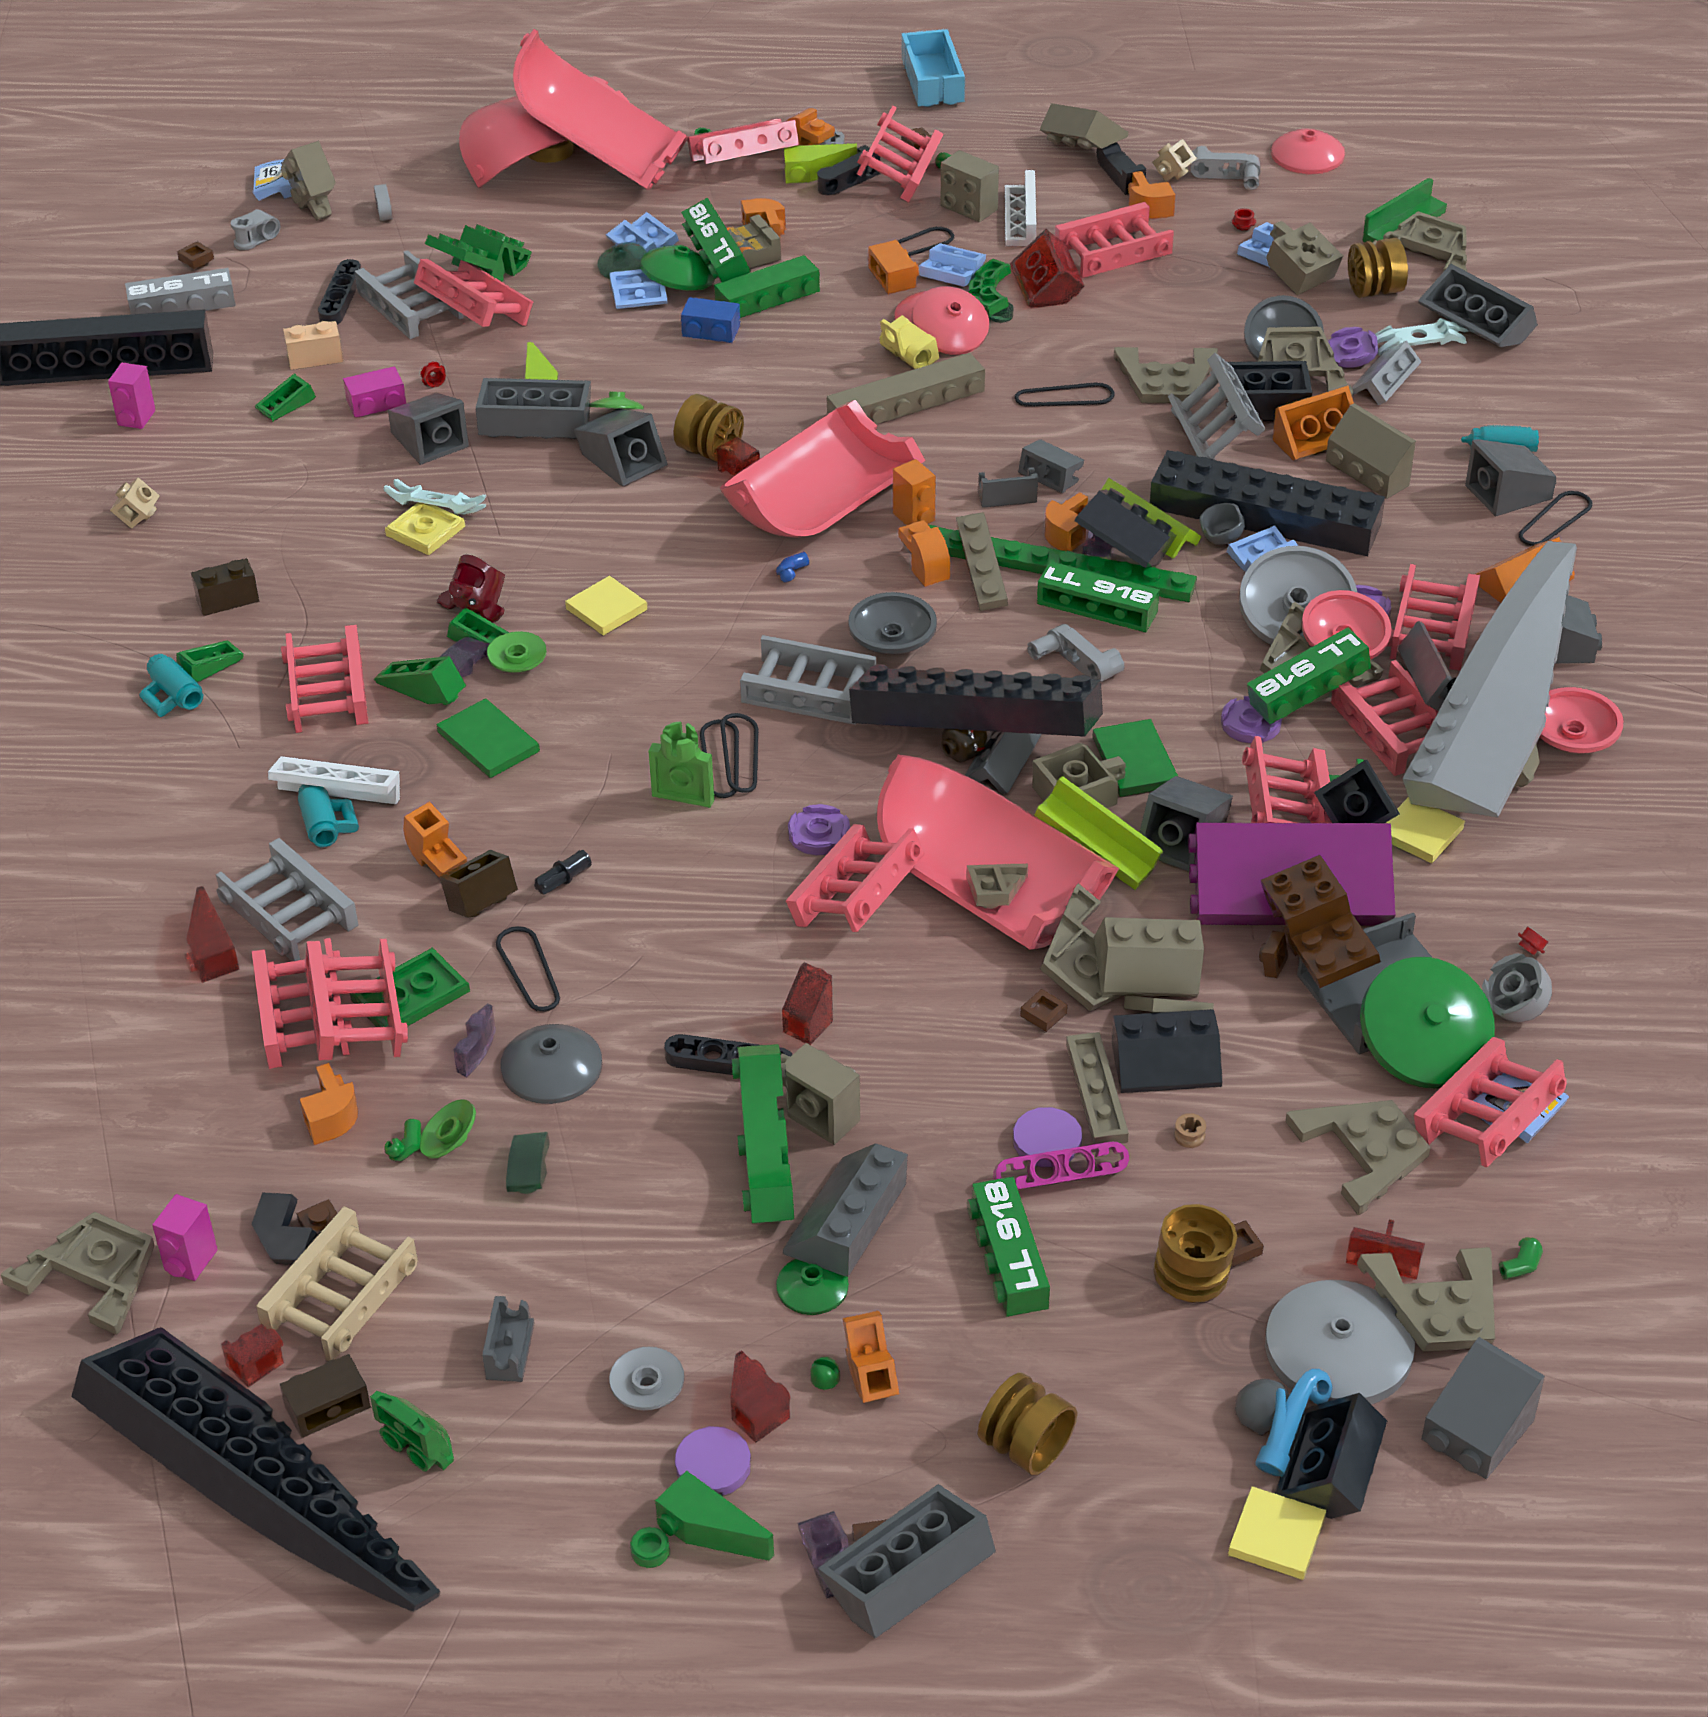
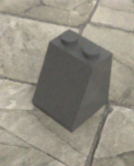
M434 393L388 410L391 433L420 465L469 447L464 402L460 399Z
M616 409L574 429L582 455L620 486H625L668 465L651 413Z
M1480 439L1472 440L1465 486L1495 517L1553 499L1557 477L1526 446Z
M1566 595L1565 617H1562L1563 628L1555 664L1595 663L1597 651L1602 649V635L1597 633L1596 615L1591 614L1588 602Z
M1175 776L1149 793L1139 833L1163 850L1159 861L1189 871L1190 864H1195L1194 853H1189L1188 850L1189 834H1194L1196 823H1226L1233 796Z
M1478 1337L1427 1414L1421 1439L1428 1443L1432 1449L1443 1452L1459 1462L1466 1470L1475 1472L1487 1480L1534 1422L1545 1376Z

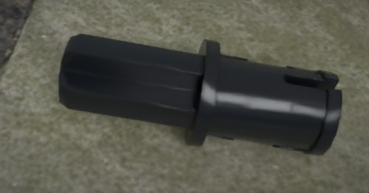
M578 850L564 861H556L553 864V868L535 878V889L540 894L545 895L561 884H569L572 881V877L591 867V858L584 850Z

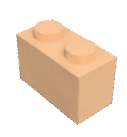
M323 321L318 324L305 326L295 325L291 328L283 329L291 370L343 362L336 321Z

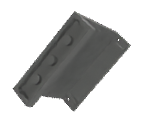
M1414 913L1396 917L1385 923L1363 929L1378 951L1381 962L1322 988L1318 987L1299 957L1297 976L1359 1055L1370 1051L1362 1033L1360 1011L1363 997L1372 981L1382 970L1399 960L1411 957L1433 958L1413 934L1416 918Z

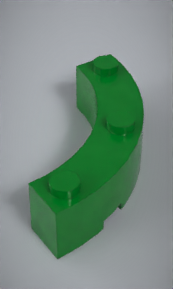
M779 1044L738 1047V1058L732 1059L733 1079H740L744 1135H737L739 1156H746L749 1189L742 1190L744 1212L751 1211L752 1223L795 1220L790 1164H788L786 1120L784 1108H777V1097L783 1096Z

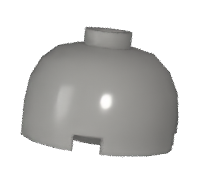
M1516 953L1502 958L1490 969L1493 974L1490 976L1489 981L1484 980L1482 991L1486 995L1492 1011L1501 1018L1511 1022H1526L1535 1019L1548 1007L1552 997V981L1547 971L1537 960L1526 957L1524 954Z

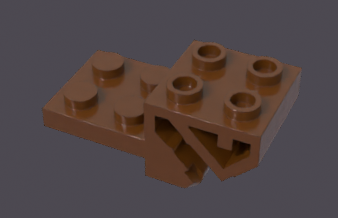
M1321 855L1261 879L1263 892L1274 918L1283 917L1286 927H1284L1283 932L1286 936V943L1294 955L1300 957L1319 988L1381 962L1378 951L1351 913L1347 893Z

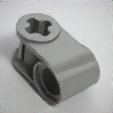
M259 209L233 219L231 227L235 231L236 237L234 247L239 250H249L258 244L275 238L280 231L279 220Z

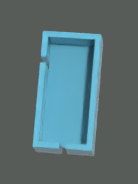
M948 29L902 33V61L917 105L931 107L942 101L943 104L948 105L965 102V75Z

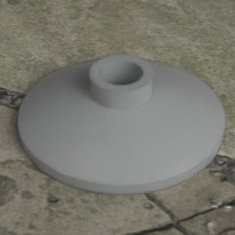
M657 1347L636 1348L623 1354L614 1363L609 1377L610 1388L615 1398L629 1408L636 1410L658 1409L672 1402L681 1392L684 1384L683 1367L677 1357L667 1350Z

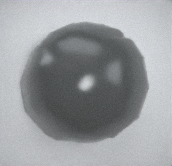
M1230 503L1211 506L1203 512L1199 519L1205 538L1209 542L1218 545L1234 542L1241 537L1245 527L1239 507Z
M1258 1379L1238 1392L1235 1404V1412L1241 1424L1251 1428L1261 1436L1270 1431L1275 1412L1276 1390L1279 1388L1284 1389L1286 1400L1289 1396L1284 1385L1270 1379Z

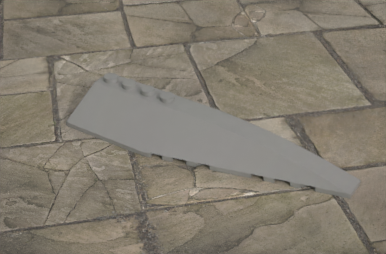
M1547 541L1497 608L1472 649L1403 777L1411 804L1497 818L1500 815L1545 727L1546 707L1549 706L1550 684H1553V667L1558 656L1563 628L1562 617H1565L1566 595H1569V578L1573 572L1577 550L1576 544Z

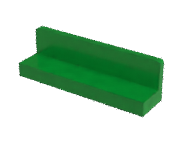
M1427 178L1365 216L1362 241H1371L1373 243L1376 240H1382L1384 234L1397 230L1400 223L1418 211L1435 217L1446 213L1447 204L1431 196L1434 180Z

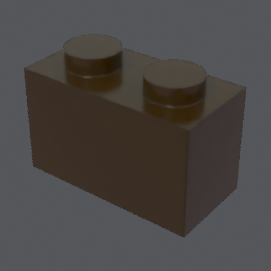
M247 558L191 572L196 600L203 616L260 602L255 575Z
M488 850L440 876L449 911L466 918L479 915L486 907L503 902L507 899L508 895L518 890L509 856L493 850Z
M350 1354L330 1360L320 1367L304 1374L295 1375L280 1384L285 1408L301 1438L371 1408L367 1385Z

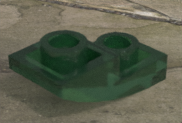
M548 1132L513 1136L507 1165V1193L519 1191V1193L528 1194L542 1189L547 1175L545 1158L550 1146Z

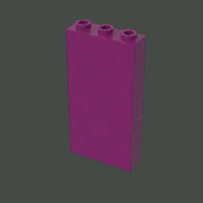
M1196 823L1194 834H1189L1188 850L1189 853H1194L1195 864H1190L1189 882L1195 883V895H1190V913L1196 914V920H1200V925H1286L1283 917L1274 918L1264 895L1261 879L1318 855L1322 856L1347 893L1351 913L1360 926H1376L1390 921L1396 916L1391 823Z

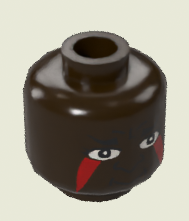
M944 729L941 742L942 751L947 757H951L955 761L965 762L985 749L987 732Z

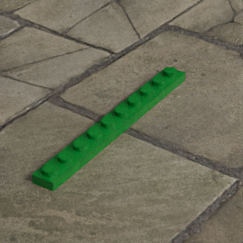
M928 525L930 528L937 527L935 525ZM938 527L947 544L949 556L966 560L958 530ZM991 537L998 565L1002 567L1043 574L1051 561L1160 589L1159 597L1189 603L1197 583V576L1183 572H1173L1156 567L1145 568L1142 565L1129 562L1115 561L1098 556H1089L1072 551L1057 550L1045 546Z

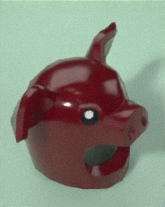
M462 555L450 582L449 590L443 592L438 597L436 603L447 609L458 607L463 610L467 608L495 623L502 617L505 611L504 607L497 605L505 574L476 556Z

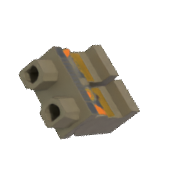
M759 214L750 217L749 224L736 228L727 227L749 268L781 260V239Z

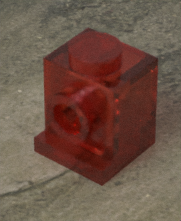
M739 437L717 448L718 471L721 473L727 471L735 476L760 459V451Z
M263 1324L242 1334L232 1344L228 1340L221 1343L226 1366L247 1388L284 1363L281 1347L283 1346L281 1337L273 1328L267 1329Z

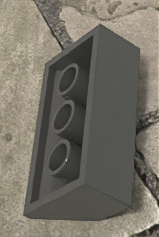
M1453 264L1448 266L1418 300L1420 305L1499 347L1522 344L1538 326L1532 305Z
M483 378L475 407L478 435H487L489 437L515 436L517 438L542 437L546 439L565 437L577 439L574 429L590 422L591 381Z
M875 1143L844 1156L783 1248V1254L849 1277L906 1185L908 1154Z
M937 1484L820 1566L818 1571L851 1621L876 1639L996 1552L987 1516Z

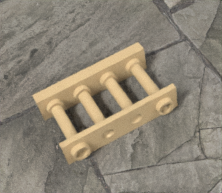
M344 1206L256 1305L261 1328L273 1334L282 1323L288 1321L320 1337L325 1359L327 1361L336 1359L341 1352L349 1348L353 1337L404 1277L414 1271L418 1262L414 1239L407 1237L398 1249L394 1250L361 1234L356 1212ZM354 1246L386 1261V1263L373 1275L340 1259V1257L347 1248ZM333 1271L364 1286V1288L354 1300H351L318 1284V1282L327 1272ZM311 1296L343 1313L330 1326L296 1309V1307L304 1298Z

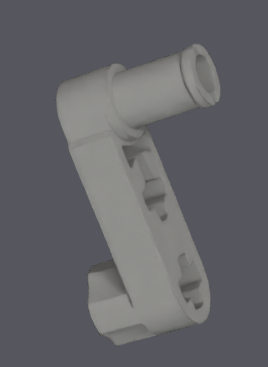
M1197 146L1192 151L1197 158L1190 164L1191 173L1195 177L1244 179V187L1249 190H1254L1259 186L1258 176L1261 169L1260 160L1257 156L1246 153H1212L1205 146ZM1224 163H1229L1228 169H1223ZM1237 163H1239L1240 170H1236Z
M1067 624L1059 625L1049 630L1047 635L1027 644L1029 646L1027 650L1032 659L1038 660L1042 656L1056 651L1084 675L1090 676L1091 679H1101V682L1124 671L1125 668L1124 661L1118 650L1112 648L1102 653Z

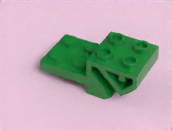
M476 224L475 228L465 225L460 240L440 233L439 237L428 234L425 241L426 245L453 256L451 264L459 267L461 260L474 264L501 282L504 281L503 275L505 273L515 276L528 265L532 251L523 248L524 242L507 237L503 233Z

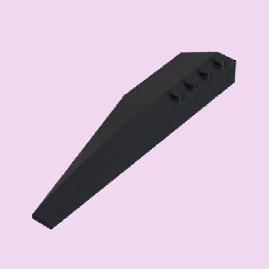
M159 1327L80 1361L71 1397L235 1518L316 1567L409 1611L414 1612L439 1598L441 1591L412 1560H404L398 1554L400 1547L392 1538L384 1539L376 1530L378 1523L370 1514L362 1515L358 1511V1501L325 1465L315 1464L312 1461V1451L304 1443L298 1445L290 1437L292 1432L290 1427L284 1421L277 1422L272 1417L273 1409L264 1400L164 1328Z

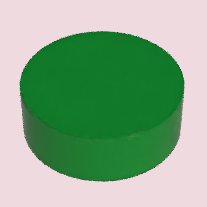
M646 1527L637 1531L630 1541L632 1559L636 1564L645 1568H654L663 1564L670 1553L669 1539L666 1533L655 1527Z

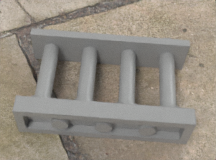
M408 250L403 252L405 266L377 277L371 275L364 268L355 271L358 294L409 339L419 336L418 325L420 321L446 310H449L458 319L464 318L462 313L427 291L403 300L397 298L399 295L419 288L418 285L414 284L420 259L416 258ZM405 276L412 278L391 288L384 286ZM434 298L438 301V303L416 312L410 309Z
M1214 353L1207 360L1212 368L1211 375L1183 402L1172 393L1168 396L1173 406L1171 412L1180 420L1197 454L1196 456L1207 457L1212 460H1216L1215 456L1242 431L1250 430L1256 436H1259L1265 430L1233 367ZM1219 383L1221 385L1218 387L1219 391L1196 413L1192 414L1190 409ZM1228 399L1227 407L1201 430L1198 425L1222 402ZM1236 415V423L1209 447L1207 440L1229 419Z
M762 635L761 656L764 663L758 675L743 673L740 679L741 703L856 725V723H852L849 689L870 667L876 665V656ZM776 664L792 667L787 680L770 677ZM804 670L821 673L815 686L798 683ZM833 675L849 678L844 691L827 688Z
M280 838L269 843L271 853L269 863L240 880L233 882L222 872L216 874L219 887L216 892L221 902L226 906L230 905L274 945V948L281 956L286 955L291 961L300 960L297 943L330 923H339L348 932L359 926L355 903ZM275 873L282 874L287 878L254 899L244 892ZM294 889L297 891L301 890L305 894L304 897L272 916L263 909ZM312 906H319L325 911L292 932H289L282 926L283 923Z

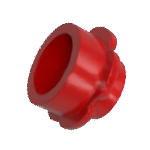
M1241 208L1235 211L1231 222L1238 230L1247 231L1251 226H1255L1256 219H1254V212L1252 210Z
M429 362L420 372L423 384L430 387L441 386L446 379L445 368L439 365L438 362Z
M1528 926L1522 934L1518 933V936L1522 938L1518 944L1533 955L1537 951H1540L1542 954L1545 953L1543 949L1549 943L1545 938Z

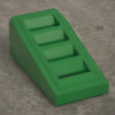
M294 373L255 405V409L271 421H274L311 402L316 396L311 385ZM272 406L274 409L270 411L267 408Z
M464 608L449 623L447 637L456 642L487 652L488 646L494 639L509 632L475 612Z
M226 640L176 653V662L196 682H199L242 660L244 654Z

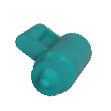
M1487 425L1473 428L1470 435L1461 438V442L1469 444L1470 449L1472 440L1480 439L1526 446L1531 452H1537L1539 433L1538 430H1532L1531 427Z
M156 654L150 657L147 663V671L152 682L140 692L139 697L159 717L165 716L177 705L180 708L191 710L201 704L203 700L201 686L173 658L167 657L164 654ZM161 689L169 696L163 702L155 696Z
M305 784L300 786L298 791L299 807L308 838L316 846L328 847L335 843L339 833H354L359 830V824L351 800L330 799L328 791L324 787ZM341 811L344 820H336L334 812Z

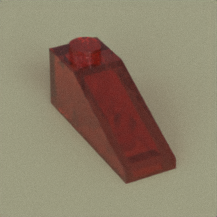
M203 886L197 887L186 939L189 953L184 955L190 972L196 971L203 983L240 969L235 947Z

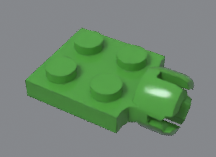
M682 722L670 723L665 726L662 731L663 734L660 735L661 744L652 743L648 751L652 796L711 808L714 802L712 754L700 750L698 734L691 724H686V733H683Z

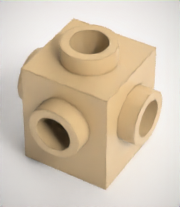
M1182 139L1174 146L1168 143L1157 151L1159 157L1152 161L1165 182H1167L1172 177L1178 180L1189 172L1186 167L1197 158Z
M138 477L130 485L125 482L115 494L118 499L110 511L132 529L141 520H148L157 509L154 504L160 495Z

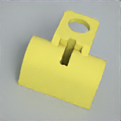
M903 315L892 323L885 319L880 321L882 330L880 344L914 369L931 365L939 359L936 338L921 330Z

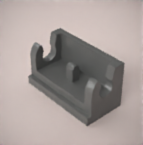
M1039 439L1022 448L1018 473L1028 476V468L1034 467V473H1037L1039 483L1064 493L1066 489L1079 481V478L1073 476V474L1083 467L1084 459Z
M1034 467L1028 468V476L987 480L985 472H980L978 474L977 491L982 508L1036 503L1038 476L1037 473H1034Z
M495 1296L482 1354L486 1380L523 1382L535 1323L534 1318H530L529 1306L524 1300L520 1301L519 1310H511L508 1308V1301L505 1296Z

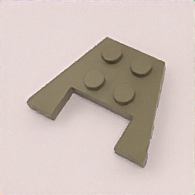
M1418 211L1400 223L1397 230L1394 232L1389 231L1383 236V239L1398 238L1403 247L1408 248L1412 252H1422L1438 260H1447L1448 262L1443 272L1450 264L1467 272V255L1465 253L1466 226Z
M1321 326L1267 328L1258 362L1307 361L1309 377L1325 376L1327 392L1348 386L1344 378L1345 374L1342 368L1338 366L1334 358V352ZM1349 385L1351 395L1353 396V389L1351 385Z
M1114 347V359L1116 362H1120L1123 374L1128 375L1130 385L1141 403H1171L1168 398L1171 393L1183 402L1210 374L1212 368L1207 360L1214 353L1217 354L1218 349L1194 348L1193 364L1177 362L1175 364L1149 362L1148 364H1140L1138 347Z
M1297 602L1292 603L1277 636L1274 638L1261 664L1260 671L1263 673L1311 648L1306 639L1300 635L1303 633L1301 623L1305 609ZM1370 660L1371 669L1348 682L1355 688L1381 678L1384 669L1373 660ZM1332 690L1315 699L1311 703L1331 697Z
M1078 883L1072 892L1040 970L1091 1012L1124 995H1101L1094 940L1095 934L1083 925L1098 909L1101 902Z
M1393 1100L1294 1110L1286 1113L1285 1122L1301 1142L1334 1131L1367 1173L1364 1176L1342 1184L1341 1194L1357 1215L1363 1214L1374 1199H1380L1385 1195L1389 1186L1397 1179L1402 1180L1430 1153L1428 1143Z
M93 1212L58 1235L56 1243L44 1251L35 1250L27 1256V1262L15 1270L9 1267L1 1274L3 1284L27 1295H30L52 1269L106 1292L88 1313L91 1324L118 1335L155 1245L152 1236L97 1212Z
M1490 1247L1459 1250L1455 1258L1464 1277L1462 1281L1404 1284L1391 1253L1361 1254L1357 1265L1363 1274L1368 1272L1376 1282L1374 1288L1381 1298H1388L1396 1308L1397 1313L1395 1316L1423 1352L1470 1349L1478 1337L1491 1344L1495 1340L1492 1255Z

